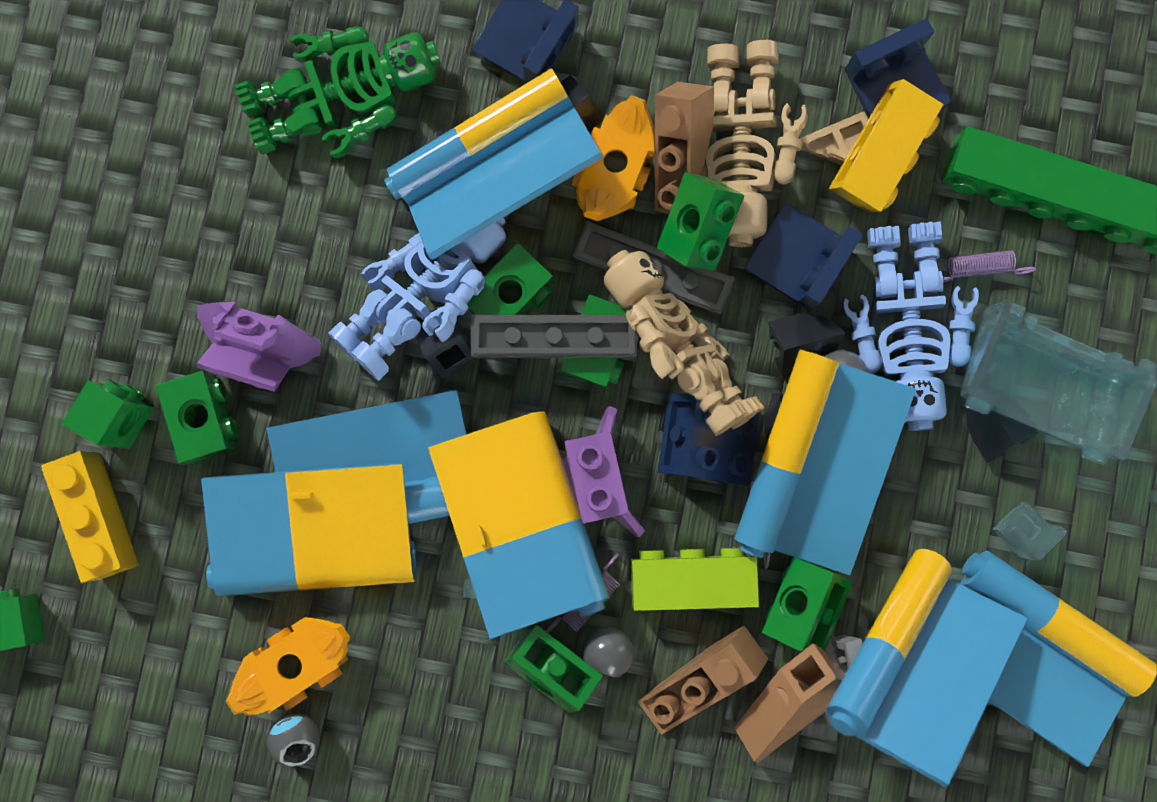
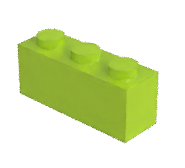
M721 548V556H705V549H681L680 557H664V550L639 551L640 558H631L632 608L634 611L759 607L757 557L746 555L739 548Z

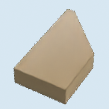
M865 111L799 138L802 141L801 150L843 165L868 121Z

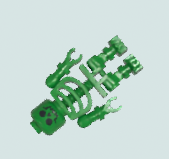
M351 27L346 28V32L333 34L331 30L324 31L323 36L320 37L296 34L290 38L291 42L297 47L300 44L309 45L303 53L294 52L292 56L296 61L305 64L311 82L308 83L306 76H303L302 69L294 68L284 72L282 77L275 80L273 84L270 81L262 83L260 89H257L256 85L251 81H244L234 86L237 90L236 94L239 97L238 100L242 105L243 112L250 119L266 113L265 104L268 103L270 106L279 104L278 99H289L290 102H298L299 104L293 109V115L289 116L285 121L282 117L274 120V125L270 126L269 122L263 117L247 122L252 140L255 142V147L262 155L278 150V140L285 143L291 140V136L302 134L304 136H311L322 131L323 124L319 115L322 112L324 121L331 131L327 132L321 140L325 144L330 145L331 141L341 139L340 147L330 151V155L333 158H341L351 150V147L358 140L361 139L365 142L370 139V133L381 127L385 129L395 122L397 114L391 105L396 102L392 86L397 85L401 91L408 92L434 82L436 79L434 66L440 65L441 61L434 42L425 43L423 37L417 32L388 41L384 45V54L380 55L375 44L371 41L369 42V35L364 28ZM327 52L328 56L333 55L331 61L333 83L329 82V85L326 83L324 86L319 69L312 60ZM361 61L363 62L364 71H360ZM348 64L349 75L348 78L345 76L343 79V72ZM372 87L377 96H369L364 88ZM353 91L357 92L364 103H354L347 95L349 93L352 94ZM316 96V99L306 101V99ZM338 97L353 114L358 116L351 121L352 125L350 127L340 130L335 129L339 126L330 104V100L334 101V98L338 99Z

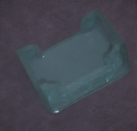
M1008 300L986 307L978 324L971 357L960 395L966 399L965 406L989 415L990 411H994L1082 449L1081 456L1093 462L1106 465L1108 459L1126 460L1157 386V363L1144 358L1140 360L1138 366H1134L1133 362L1122 359L1123 355L1120 353H1104L1036 324L1038 319L1033 316L1022 318L1026 308Z

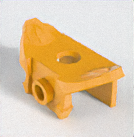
M633 95L626 101L617 104L609 116L605 115L600 129L594 127L591 137L603 158L575 174L572 186L577 187V200L579 207L583 211V216L597 222L630 208L633 209L638 192H635V189L643 191L651 169L645 167L646 162L652 163L655 155V130L646 100ZM620 151L626 156L628 164L623 171L613 173L606 169L604 158L609 152Z
M304 617L291 625L294 630L293 632L290 631L289 627H286L267 639L266 641L270 646L268 649L260 647L245 656L226 699V703L234 715L243 713L254 716L267 711L269 714L281 705L288 711L308 697L304 691L315 682H318L322 688L342 675L339 666L348 661L346 654L350 636L343 625ZM286 654L297 656L302 663L301 673L296 678H285L279 671V661Z

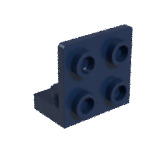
M501 0L475 42L473 52L522 82L528 83L547 70L553 69L579 26V6L568 0H563L559 9L556 10L540 0Z
M928 18L854 52L844 71L869 118L887 86L902 79L944 104L942 108L950 103V98L925 52L926 48L924 45L934 33Z
M786 203L745 265V271L809 311H812L822 302L863 234L849 226L839 235L791 204Z
M669 393L657 473L749 486L760 412L736 429L729 428L716 436L706 423L711 414L709 411L703 412L699 406L700 400L692 394Z

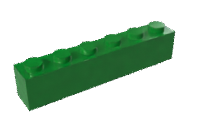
M966 126L954 138L941 182L952 185L954 191L962 194H982L990 197V201L1000 206L1016 205L1026 208L1028 213L1034 217L1044 219L1054 217L1066 221V225L1072 229L1081 231L1092 229L1104 233V237L1110 241L1118 243L1133 242L1142 245V249L1145 252L1157 255L1156 185Z

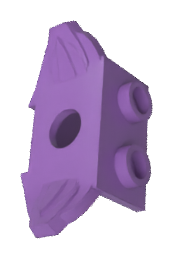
M235 301L197 306V318L202 324L205 334L213 343L197 362V368L274 392L290 368L304 365L311 361L312 358L320 356V339L311 336L280 315L274 319L236 307Z
M609 406L605 410L595 435L564 441L567 456L562 461L573 489L583 524L613 517L635 537H640L645 530L628 510L611 436L617 409Z

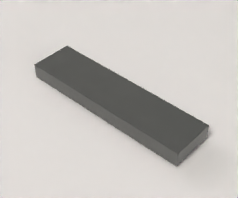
M586 221L572 260L606 273L609 269L608 261L620 251L627 250L628 253L643 251L649 255L664 276V285L661 288L663 294L672 293L677 300L716 316L721 315L733 285L734 277L716 270L686 267L657 249V247Z
M471 315V357L636 358L637 331L631 328L626 315Z

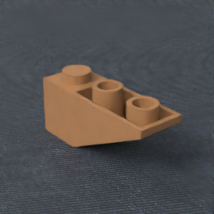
M676 82L655 94V211L670 213L685 172L702 176L713 129L714 86Z
M743 625L705 649L639 698L637 702L662 735L757 679L768 657Z
M814 643L777 672L734 727L755 763L761 761L826 712L828 704L845 676V673L834 657Z

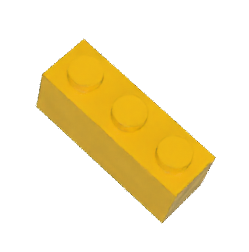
M904 79L889 84L830 185L829 190L867 213L882 212L883 209H887L898 194L899 189L896 186L902 175L907 174L916 164L919 158V153L916 151L923 139L930 137L937 128L940 121L937 115L944 104Z
M78 451L41 465L80 582L102 580L139 566L101 454Z

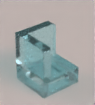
M1020 501L992 529L1020 558L1040 561L1067 534V531L1062 526L1049 525L1026 501Z

